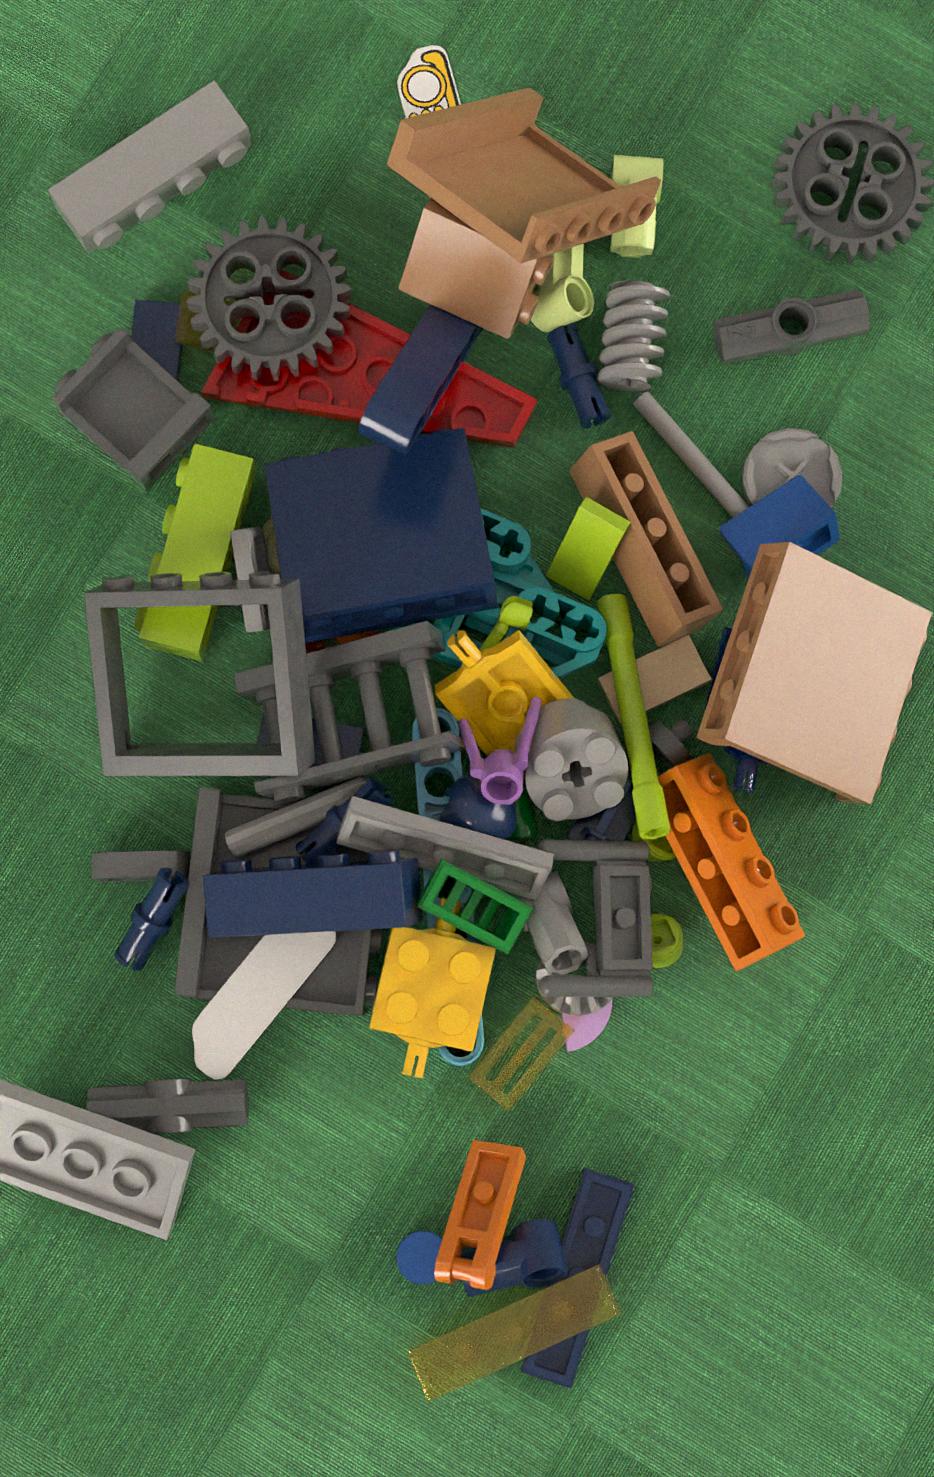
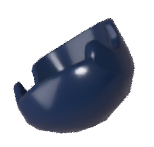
M470 773L457 779L445 791L444 795L446 797L450 796V800L445 810L440 814L439 819L441 822L508 840L513 835L517 824L515 801L510 805L490 802L481 792V779L472 777Z

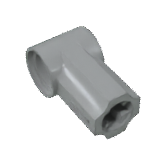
M558 872L549 873L537 900L509 893L533 908L523 926L524 932H530L535 949L547 973L556 972L564 975L577 970L582 961L589 956L585 943L571 915L573 914L571 903Z

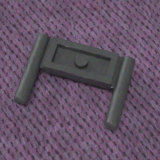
M540 840L536 849L554 854L553 860L595 861L596 867H593L596 971H599V976H544L539 984L542 995L546 997H650L653 991V982L650 977V970H652L649 866H646L649 853L647 842Z

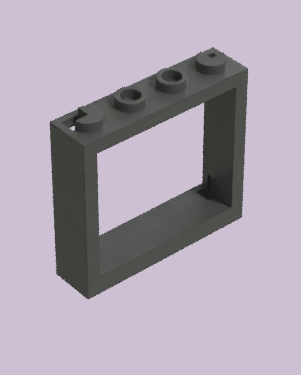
M259 571L250 573L249 580H231L230 572H211L199 575L200 581H182V574L164 573L151 576V582H134L133 575L123 574L119 577H103L102 585L84 592L103 776H299L316 763L299 578L280 579V573ZM268 604L280 743L131 744L117 608Z

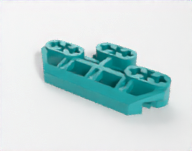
M481 509L485 532L489 533L487 544L495 580L498 608L435 619L433 626L442 631L446 651L430 656L460 668L463 662L448 647L447 641L453 634L457 635L464 617L467 619L463 628L488 637L498 621L504 600L509 596H517L531 601L533 608L541 611L540 618L536 624L529 622L525 631L509 626L505 639L520 630L542 659L556 666L551 670L559 679L593 665L607 632L606 622L602 615L591 607L553 591L530 554L531 540L525 528L515 522ZM504 543L513 546V550L508 558L499 555ZM560 615L565 618L557 636L550 634L557 616ZM417 623L408 624V625H402V626H396V627H391V628H385V629H380V630H374V631H371V632H374V633H376V634H377L378 632H379V633H384V632L392 631V630H395V629L403 628V627H406V626L414 625V624H417ZM578 627L588 630L584 643H578L574 640ZM471 639L472 642L477 646L478 649H479V648L481 647V645L483 644V643H480V642H478V641H476V640Z

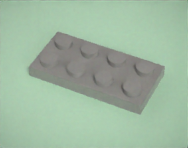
M0 1080V1181L164 1240L168 1239L175 1223L196 1149Z

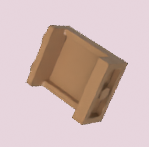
M430 198L423 209L398 290L509 340L519 322L525 325L529 323L539 301V297L532 294L535 283L543 284L554 257L547 255L520 264Z

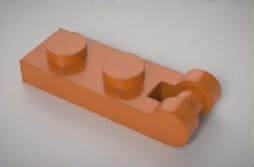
M478 1140L472 1141L436 1258L434 1270L436 1281L454 1284L458 1279L469 1281L472 1288L489 1290L492 1287L496 1271V1259L526 1160L522 1147ZM463 1246L476 1248L473 1260L460 1257Z

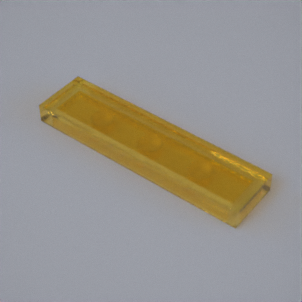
M596 1265L418 1346L407 1353L426 1399L429 1402L622 1315V1312L601 1265Z

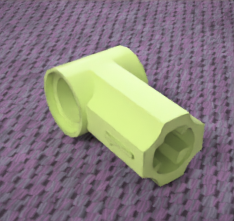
M614 155L611 180L623 187L656 176L661 180L654 198L656 204H659L664 160L663 158ZM656 205L652 215L644 224L611 234L610 252L617 253L621 257L630 258L652 255L655 244Z
M584 243L550 254L554 259L543 284L540 285V288L532 291V294L539 297V301L531 321L543 332L548 333L561 326H566L590 316L593 312V294L590 286L583 279Z

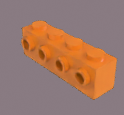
M711 753L677 765L658 776L659 783L664 792L671 829L666 838L735 971L737 972L806 937L799 924L796 910L788 903L775 878L772 864L764 857L751 832L748 818L740 811L727 786L726 777L721 768L716 765Z

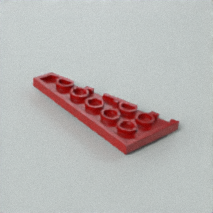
M283 269L280 272V276L286 280L299 278ZM274 292L265 293L264 305L274 304ZM307 292L303 297L307 299L312 298L314 293ZM340 301L350 306V318L336 319L344 326L345 334L343 337L328 335L333 344V352L329 354L317 349L315 351L318 362L317 367L314 368L303 359L298 362L299 376L297 377L293 375L288 366L281 367L279 381H274L270 368H263L258 380H253L251 367L248 364H245L238 374L233 373L231 367L232 357L229 356L225 361L216 364L201 391L202 398L360 423L371 397L411 335L346 301ZM295 312L288 315L283 323L291 329H299L304 327L310 318L304 313ZM242 317L236 331L239 333L252 332L257 328L259 321L253 317ZM463 362L421 433L429 434L439 429L454 430L465 428L467 441L514 448L537 406L538 399Z

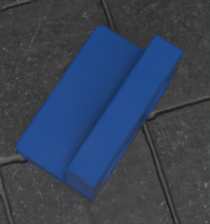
M801 475L792 478L719 528L721 537L742 560L747 582L760 544L791 542L818 555L840 540L835 511Z

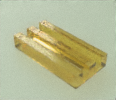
M533 997L468 1077L507 1111H511L575 1031L568 1023L561 1020L555 1012L543 1005L544 1003L537 997ZM535 1014L539 1015L543 1020L491 1083L485 1077L533 1016ZM553 1027L557 1030L558 1033L508 1095L504 1094L501 1091L503 1086L549 1029Z

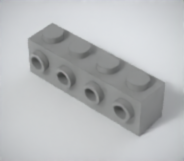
M212 81L49 188L48 192L55 208L88 254L97 248L101 250L106 249L119 241L124 234V230L137 221L147 222L156 217L164 209L165 203L178 194L187 195L197 190L205 182L206 176L221 166L227 168L239 162L246 155L247 149L252 146L249 129L217 83Z

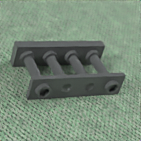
M425 621L306 654L309 693L323 765L308 768L299 776H276L254 782L255 792L275 799L276 804H289L305 799V791L420 762V765L425 767L444 764L451 760V753L466 750L462 738L449 731L440 732L427 663L431 661L430 655L446 651L442 631ZM273 663L235 673L237 694L257 702L259 706H263L269 743H280ZM400 663L402 667L407 669L421 739L392 746L378 676L383 673L382 668ZM352 676L353 680H358L372 752L344 759L330 689L335 686L334 681Z

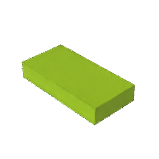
M586 497L579 506L546 577L589 601L631 522Z

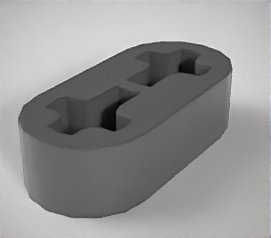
M125 851L92 854V881H155L156 875L161 868L172 869V873L168 878L170 881H172L176 871L180 872L187 879L189 877L190 853L186 851Z

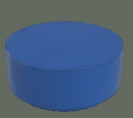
M420 1230L407 1235L402 1240L397 1251V1265L407 1280L421 1285L436 1281L434 1270L442 1238L431 1231Z

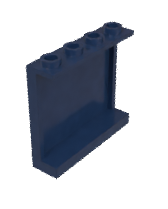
M465 428L454 430L439 429L426 435H420L407 455L376 443L354 448L339 447L330 452L304 457L289 456L280 461L264 464L282 579H300L305 643L498 608L495 580Z

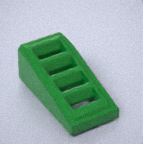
M440 859L415 904L417 907L506 954H509L533 910L531 906L443 859ZM448 875L457 879L444 905L440 906L434 903ZM466 885L474 889L460 915L452 911ZM483 894H485L490 899L475 924L470 921V918ZM502 903L507 907L494 931L491 932L486 928L499 904Z

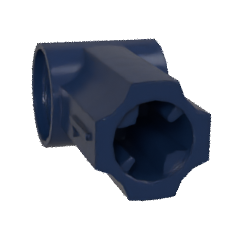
M535 1219L516 1226L511 1231V1236L503 1237L496 1259V1271L492 1287L489 1290L472 1288L469 1281L462 1280L468 1297L522 1284L527 1288H545L563 1281L567 1277V1269L557 1224L549 1219ZM464 1247L460 1257L473 1260L476 1248Z

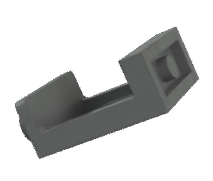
M120 327L113 335L106 333L93 345L90 351L91 358L78 371L72 369L60 379L55 387L56 394L53 396L52 401L60 414L142 488L148 491L216 418L208 402L196 392L192 395L144 352L123 327Z

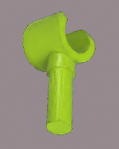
M517 596L507 597L503 602L494 629L479 650L483 651L498 644L506 635L509 626L525 631L533 612V603Z

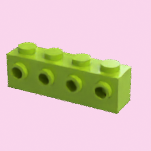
M195 443L191 457H182L176 476V486L182 487L177 505L169 504L166 510L162 534H166L168 537L163 554L156 552L153 556L148 574V582H151V576L164 573L182 574V581H200L199 575L229 572L234 555L230 531L241 529L257 473L253 458ZM219 605L138 607L134 630L140 631L139 639L144 647L203 662Z

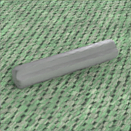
M357 777L227 830L225 840L231 854L239 858L320 825L327 819L326 812L333 805L340 807L366 783L365 778Z

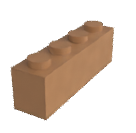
M633 431L591 445L571 467L569 472L583 500L588 497L631 522L613 559L657 647L676 641L688 634L691 635L699 632L724 609Z

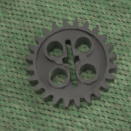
M853 102L849 114L843 116L838 105L833 104L828 120L816 110L813 112L810 120L811 128L799 122L794 131L796 139L787 136L784 139L781 149L785 154H778L774 163V167L781 172L774 174L771 181V187L781 189L782 191L775 195L773 205L788 207L783 213L780 222L782 225L793 222L798 224L792 237L795 241L805 235L812 238L808 249L810 253L817 250L823 244L827 246V260L829 261L835 257L838 250H843L847 263L852 264L857 251L862 250L866 260L872 262L877 252V246L889 256L895 248L894 239L902 244H906L912 235L910 228L919 229L924 217L920 212H927L932 202V199L924 194L931 191L934 186V179L923 176L928 173L932 160L917 159L925 144L923 141L912 144L908 143L907 139L913 129L911 126H907L900 131L893 128L896 122V114H891L882 122L878 120V106L874 105L867 116H861L858 103ZM864 144L867 146V152L856 182L857 189L849 206L847 220L842 223L838 220V214L848 187V177L855 163L858 146ZM837 147L845 153L846 159L833 160L828 157L824 149ZM884 161L892 167L894 173L888 175L881 174L874 169L872 162ZM817 191L824 192L832 198L833 204L821 206L814 202L811 193ZM864 205L871 206L879 212L881 218L869 220L861 215L858 207Z
M260 216L258 229L253 231L250 230L244 220L239 221V236L234 238L228 231L223 229L220 231L224 244L221 248L208 242L205 244L207 255L211 259L210 262L196 259L194 261L195 270L202 278H190L187 282L189 290L197 294V296L186 299L188 310L199 313L190 320L193 330H206L199 338L201 345L204 349L217 345L214 351V358L218 364L225 361L229 356L232 357L231 367L235 374H238L245 364H248L251 367L253 380H258L263 368H270L274 381H279L281 367L288 366L293 375L297 377L299 376V361L305 359L314 368L318 366L315 353L317 349L332 354L333 344L328 335L343 337L345 334L344 326L336 319L350 318L351 314L350 306L340 302L351 298V288L346 284H338L347 278V269L345 266L332 267L338 260L335 248L321 252L324 245V238L321 233L315 235L309 241L306 240L307 231L306 224L304 223L299 224L294 232L291 233L287 230L285 217L280 218L275 229H269L265 217ZM291 264L300 265L306 270L300 278L295 280H286L280 276L281 270ZM238 269H249L255 273L253 279L245 284H235L229 280L231 274ZM267 292L275 293L274 304L264 305L265 293ZM307 292L314 293L312 298L307 299L303 297ZM228 298L236 300L231 305L224 303ZM295 312L304 313L310 318L308 323L299 329H291L285 326L283 322L288 315ZM242 317H253L259 321L257 328L249 333H239L233 329L235 322Z

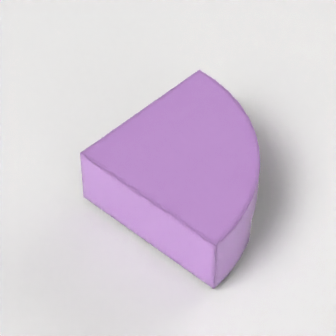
M612 1000L605 1007L591 1014L568 1015L562 1013L567 1052L588 1045L600 1035L609 1020Z

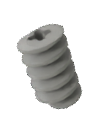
M617 281L610 285L609 288L612 291L607 294L605 301L610 310L604 315V324L609 329L605 330L602 334V343L607 348L600 354V362L604 368L598 373V381L601 385L614 390L625 392L648 391L651 389V385L647 383V379L660 377L663 371L660 367L649 364V360L664 356L663 348L652 345L651 340H659L666 337V330L653 325V321L668 318V311L655 306V302L667 301L670 298V292L648 282Z

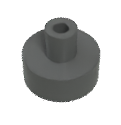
M679 718L669 729L656 720L649 726L653 753L666 767L672 769L677 765L685 763L690 758L688 750L682 743L694 733V730L685 720Z

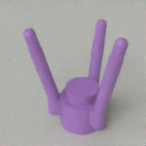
M534 697L531 700L518 749L515 753L499 749L493 751L487 758H481L468 721L461 719L458 723L471 762L470 775L481 779V792L490 802L510 805L523 792V771L528 767V753L541 706V699L539 697Z

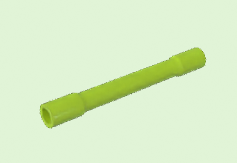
M609 594L597 601V607L607 627L604 643L609 652L633 782L632 797L639 835L644 839H656L666 836L670 833L671 829L663 788L658 779L633 647L634 633L625 595Z

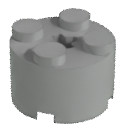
M561 699L541 706L528 753V767L523 771V780L534 804L550 820L562 821L565 819L586 818L606 808H612L621 802L624 796L623 788L628 776V761L608 716L601 710L598 711L587 706L586 702L578 699ZM520 730L515 739L514 752H517L522 734Z

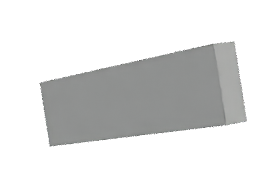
M354 796L351 797L336 842L337 844L365 852L398 849L400 859L418 858V867L434 871L440 859H443L505 892L537 900L552 869L554 854Z

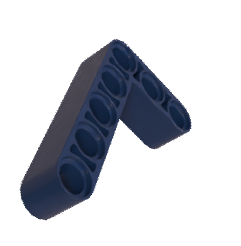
M430 304L371 397L361 418L358 434L407 455L483 328Z

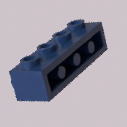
M392 849L368 852V861L350 862L349 853L318 855V864L301 865L300 856L275 857L269 859V867L252 868V859L220 862L221 871L203 875L208 938L411 926L423 921L422 909L415 905L421 895L418 858L400 859L399 850Z

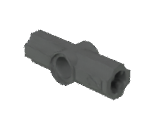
M860 289L809 300L788 298L781 301L776 307L715 319L713 322L714 342L722 365L776 353L784 356L800 353L805 347L868 334L870 331L869 310L866 298ZM793 319L801 325L803 333L799 335L787 334L781 329L779 321Z
M191 1079L144 1081V1085L98 1086L97 1088H88L87 1111L141 1130H146V1132L152 1134L193 1132L195 1127L218 1128L248 1125L249 1099L247 1080L191 1083Z

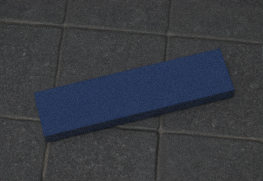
M586 1168L583 1169L561 1239L567 1277L558 1284L546 1287L521 1366V1372L572 1388L635 1184Z

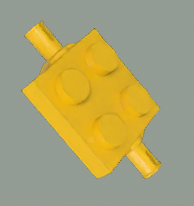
M464 630L457 631V637L453 634L448 639L447 645L463 664L457 671L435 684V695L458 722L461 719L468 721L476 743L487 756L499 749L515 753V739L519 730L522 733L532 698L539 697L541 699V706L556 700L575 699L520 630L492 648L484 649L483 651L477 648Z
M441 898L440 906L444 905L446 899ZM457 902L452 912L459 915L463 903ZM438 917L435 929L391 928L369 1024L370 1029L395 1034L403 1041L409 1043L401 1074L411 1076L415 1057L417 1056L413 1077L421 1079L424 1078L423 1074L429 1048L448 1046L473 1052L496 950L494 947L467 941L459 934H455L457 927Z

